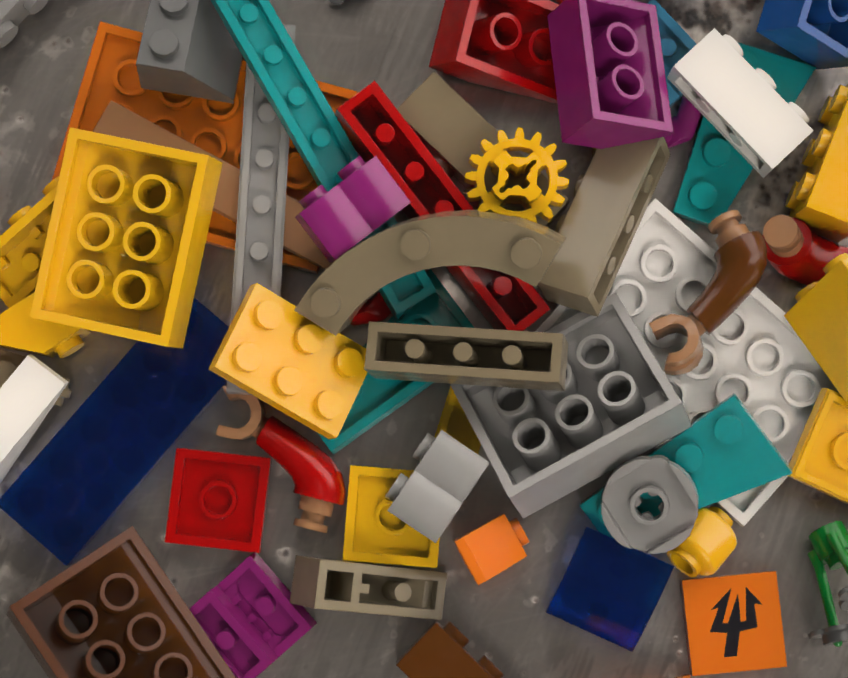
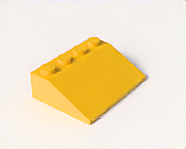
M70 127L29 317L160 346L183 349L223 163L205 154Z

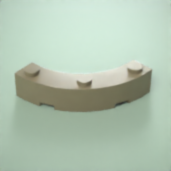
M478 210L443 211L418 216L397 223L367 238L340 256L310 286L294 311L336 336L349 326L357 312L369 298L385 285L403 276L442 266H472L500 271L536 287L543 279L567 237L546 226L521 217Z

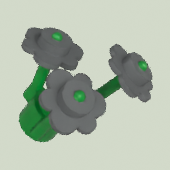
M835 521L818 528L809 535V540L814 550L807 555L815 569L828 627L811 631L808 637L809 639L822 638L824 646L834 645L835 647H840L843 642L848 641V624L839 625L825 565L827 564L830 570L844 567L848 574V530L843 521ZM848 586L838 592L840 598L838 604L844 611L848 610Z

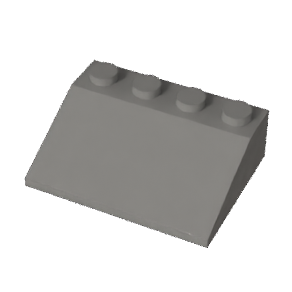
M616 292L606 298L598 317L579 312L545 331L546 333H562L568 342L565 391L450 384L505 492L523 519L692 426L682 401Z

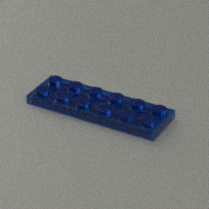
M194 297L183 349L137 341L1 496L0 508L66 566L71 565L223 390L222 387L227 385L226 379L208 370L229 327Z

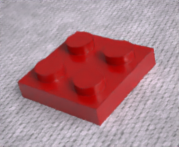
M176 448L165 542L261 553L272 458Z

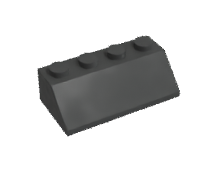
M150 0L136 61L141 88L234 104L243 56L211 0Z

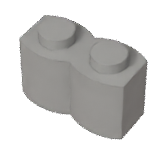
M443 430L439 432L436 438L427 433L412 455L413 458L419 461V464L409 478L400 473L385 496L392 501L387 511L434 543L441 537L490 463Z

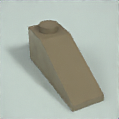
M296 555L290 603L314 609L442 620L447 573Z

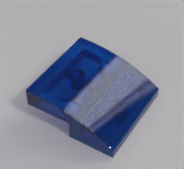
M585 526L545 612L633 652L662 595L674 566L642 551L624 547L615 539Z

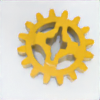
M518 127L514 138L508 139L505 132L499 130L497 132V144L493 145L488 140L483 139L480 143V148L484 154L483 157L471 154L469 158V164L477 169V171L465 173L464 182L476 186V188L467 193L468 202L480 200L481 205L477 210L481 212L517 216L537 223L536 217L540 216L549 223L554 216L549 205L562 207L565 200L556 190L567 189L569 185V179L558 176V173L566 168V160L554 161L552 159L557 149L555 143L548 145L546 148L540 146L542 133L537 132L531 140L524 139L523 128ZM521 151L530 155L527 157H511L508 152ZM488 166L492 168L491 171L497 177L496 184L490 192H487L484 182V175ZM544 169L548 176V190L545 196L537 185V177ZM529 170L524 183L525 189L515 185L504 191L509 179L508 173L517 177ZM507 203L521 204L526 210L512 211L503 208V206Z

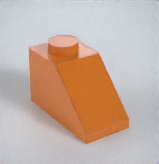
M501 514L453 540L477 585L486 582L527 557L523 546L530 543L518 519L514 518L508 521L505 514Z

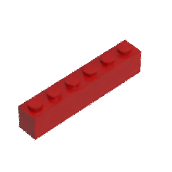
M375 80L336 109L335 115L365 163L374 156H377L411 201L402 209L409 219L443 211L474 210ZM446 266L493 329L524 331L550 310L536 289L519 278L482 267Z

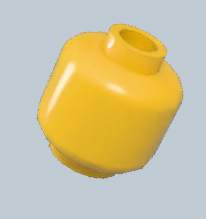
M711 506L709 509L705 507L698 509V517L689 537L678 547L666 553L668 559L678 570L690 577H697L698 574L702 576L713 575L737 545L736 535L731 528L733 525L732 519L727 513L715 506Z

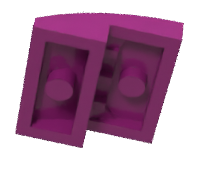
M255 552L190 608V611L236 678H256L317 624L303 606L290 603L291 592L258 553Z

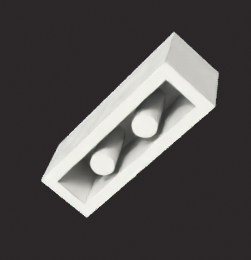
M714 28L672 67L667 78L764 178L814 130L808 125L809 118L797 104L793 102L787 103L775 91L777 87L774 80L764 70L760 68L754 69L742 57L744 52L737 41L727 34L722 36Z

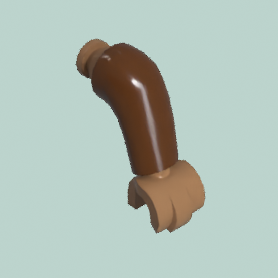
M738 210L725 212L708 224L710 233L718 234L715 242L719 249L714 254V259L717 262L716 272L701 294L687 309L689 315L686 317L670 314L649 323L657 340L673 333L683 334L688 337L686 345L681 350L668 354L664 369L667 375L685 374L698 366L703 357L704 350L701 336L704 333L710 335L750 295L763 275L767 265V246L759 231L750 232L746 224H739L742 216Z

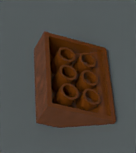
M133 526L9 606L6 613L49 678H236Z

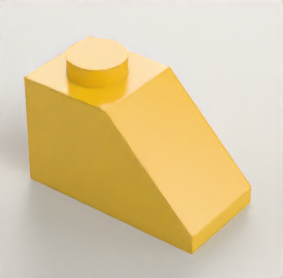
M34 292L0 314V347L51 358L58 355L61 359L82 348L85 344L82 339L92 333L87 329L29 317Z

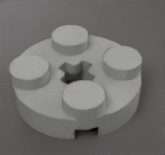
M663 455L639 456L624 462L610 475L602 493L601 515L608 532L622 546L629 549L634 548L639 551H647L648 554L665 553L678 547L689 537L698 517L699 495L694 481L679 464L670 461L668 457ZM648 492L649 495H658L662 499L658 506L661 512L659 515L653 516L649 511L641 514L637 508L642 503L641 494Z

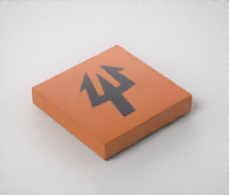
M776 571L680 580L691 676L787 667Z

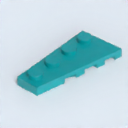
M737 42L744 52L742 57L754 69L760 68L764 70L774 80L777 87L775 91L787 103H794L816 67ZM703 115L672 213L676 217L708 227V224L713 219L727 212L753 170V167Z
M431 269L428 270L427 275L437 292L398 315L392 316L386 322L475 328ZM367 373L338 437L329 440L321 434L319 436L334 455L435 382L377 379Z
M735 393L691 423L692 426L673 436L646 455H663L686 470L697 488L699 509L792 474L790 466ZM604 485L583 500L579 506L609 544L616 540L608 532L601 515L602 493L606 487ZM648 492L640 495L642 503L637 508L641 514L649 511L653 516H657L661 513L658 506L662 499L658 495L651 496Z

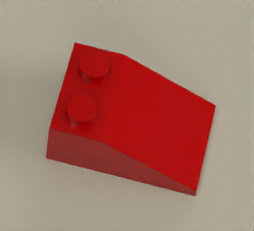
M445 0L429 67L466 82L557 104L547 16L559 4L550 0Z

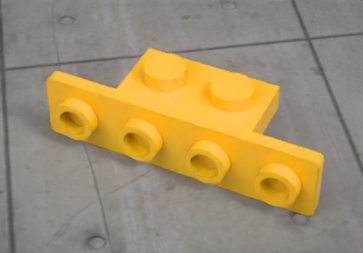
M59 176L44 187L42 193L45 196L33 207L27 205L13 214L7 222L10 227L0 235V298L8 308L35 292Z

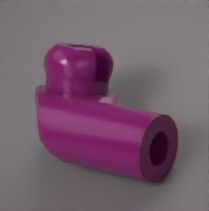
M684 95L677 115L671 117L673 133L665 136L669 149L688 142L693 138L701 113Z

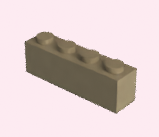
M434 71L397 110L450 178L454 176L466 188L462 194L467 199V193L476 188V186L464 182L465 173L477 171V169L469 164V158L471 154L483 157L484 154L480 148V143L483 139L488 140L493 145L497 144L498 131ZM519 151L508 152L511 157H524ZM490 166L487 167L484 175L487 192L491 191L497 181V177L491 171L492 168ZM529 170L517 177L508 173L509 179L504 191L515 185L525 189L524 183ZM541 173L537 177V185L545 196L548 190V179ZM556 190V192L565 198L562 207L549 205L554 215L552 220L548 223L538 216L536 217L538 224L548 227L566 209L570 200L560 190ZM480 200L470 202L476 209L481 205ZM507 203L503 206V208L512 211L526 210L521 204Z
M665 137L605 149H592L591 163L586 174L582 173L576 181L574 200L568 213L563 214L556 225L555 232L567 237L538 284L547 301L593 316H599L671 155Z
M369 321L364 370L377 379L565 391L568 342L562 333Z

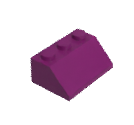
M564 0L547 16L562 143L605 149L665 137L673 133L656 5L633 0Z

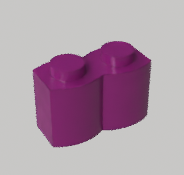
M358 156L337 172L342 179L339 184L328 192L321 184L299 201L304 210L295 218L329 263L335 261L411 203L377 156H374L366 163L361 156Z

